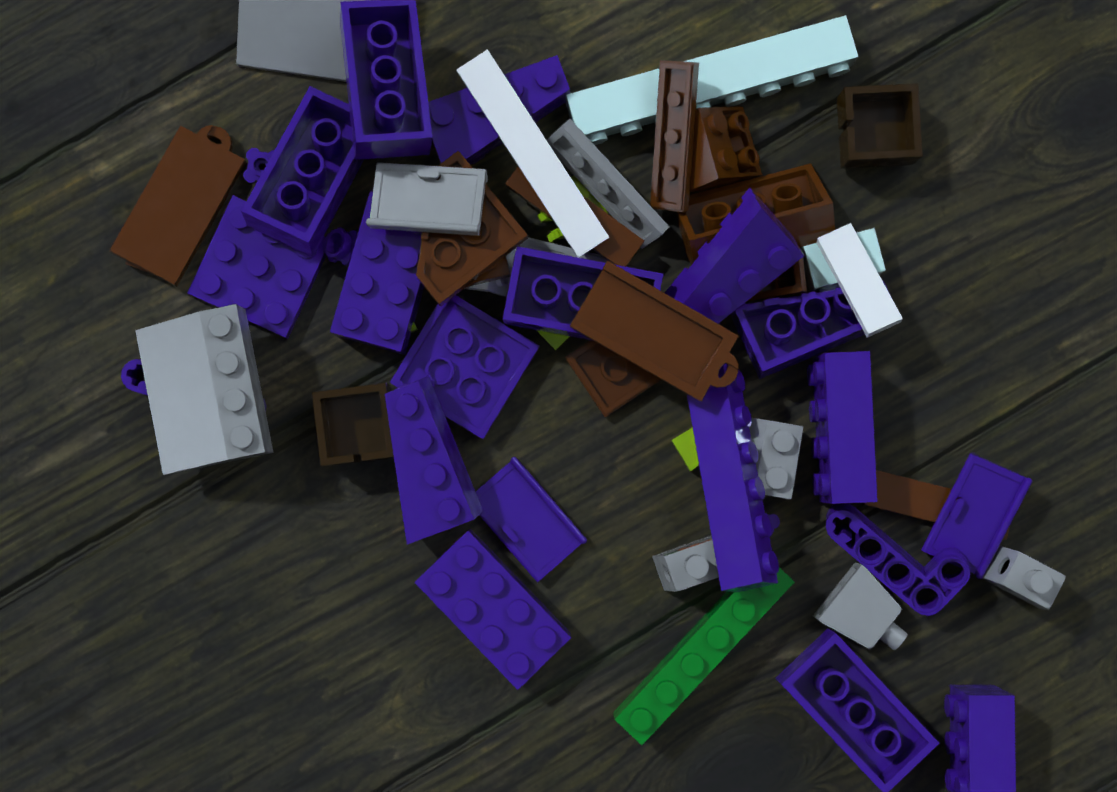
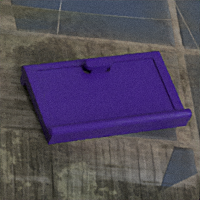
M970 453L921 550L935 556L942 549L949 547L957 548L966 556L970 572L975 574L978 579H982L1033 482L1032 479L979 457L975 453ZM948 562L957 567H962L961 564L957 562Z
M512 457L505 467L476 491L483 509L479 516L537 583L577 547L587 542L586 537L516 457Z

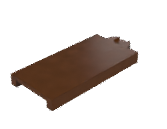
M207 125L196 134L182 126L179 127L109 250L112 254L149 271L176 287L178 286L246 165L244 158L232 153V140L223 128ZM216 138L222 143L216 144L211 142L209 139Z
M608 260L570 325L572 329L700 402L710 386L716 388L726 387L736 379L738 374V362L730 353L738 338L737 334ZM727 364L726 372L719 378L718 372L720 368Z

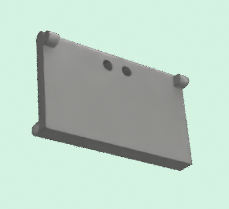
M377 163L370 218L366 220V224L373 229L480 236L485 184L488 181L487 170Z

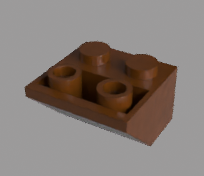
M705 107L696 109L690 192L707 191L762 175L759 155L754 148L749 130V120L745 115L743 107Z

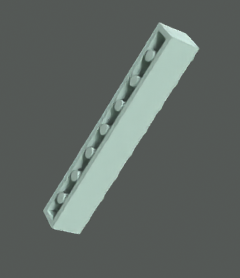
M845 15L685 62H699L697 109L725 103L726 107L735 106L745 102L746 96L759 93L760 97L770 96L781 91V86L794 83L795 87L805 86L814 82L816 76L828 73L829 77L843 75L850 71V67L858 58V53ZM659 69L567 94L566 105L570 119L594 145L607 141V136L621 132L622 136H629L642 131V126L656 123Z

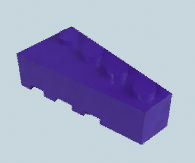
M558 55L504 74L535 123L566 103V95L570 94V88ZM468 88L428 102L433 135L432 140L441 163L459 151L470 165L472 163L474 165L484 158L487 153L503 143Z
M751 188L741 197L743 202L733 214L729 212L720 223L722 228L710 243L706 241L698 250L699 256L689 268H684L665 291V294L717 324L804 257L792 234Z
M840 287L830 291L818 293L814 291L802 293L800 296L782 299L778 297L751 304L744 303L730 314L759 379L865 335Z

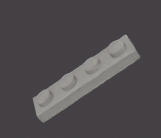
M571 119L567 120L547 139L558 159L609 214L644 240L641 246L642 249L663 235L669 228L668 224Z

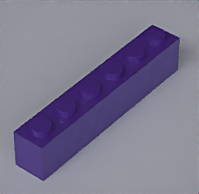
M727 364L720 368L718 372L719 378L726 372ZM739 370L736 379L730 385L719 388L710 386L701 402L687 395L721 591L741 592L778 584L776 574L779 571L778 559L772 551L769 537L772 534V525L769 517L765 514L763 505L765 488L762 480L758 477L756 467L758 451L756 445L751 440L749 429L752 424V418L743 397L745 380Z

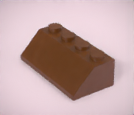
M812 164L689 195L688 211H675L690 264L692 265L699 256L697 252L706 241L710 243L722 228L720 223L729 212L733 214L743 202L741 197L749 188L753 190L792 234L799 247L814 244L817 242V238L834 231L833 202Z

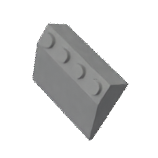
M239 0L236 65L346 82L340 30V2L364 0Z
M233 304L199 311L135 330L163 475L274 453L245 308Z

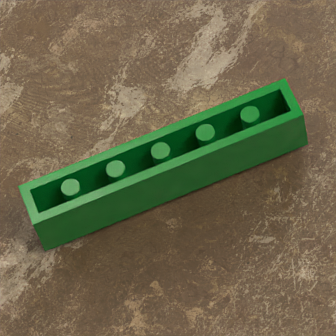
M780 567L776 574L778 584L741 592L727 591L613 712L614 720L640 745H643L795 583Z

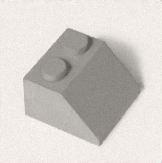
M752 418V424L749 429L751 440L756 445L758 451L756 467L758 477L762 480L765 488V495L784 499L792 498L804 426Z

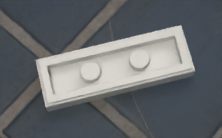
M850 223L817 238L816 243L866 337L868 338L901 323L903 318L852 224Z

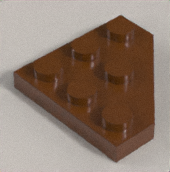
M459 151L438 165L442 167L472 168ZM485 184L480 236L421 232V248L416 276L441 307L517 246L526 241L528 235Z

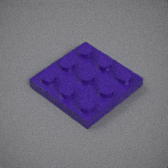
M232 195L187 293L216 307L237 304L246 309L249 322L288 339L327 256L324 251L326 237L323 236L314 255L310 256L248 227L241 212L246 201Z
M455 295L441 307L437 304L390 383L399 388L429 376L445 417L484 439L540 346Z

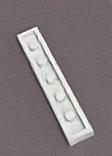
M488 49L458 68L457 73L577 258L609 238L608 234Z

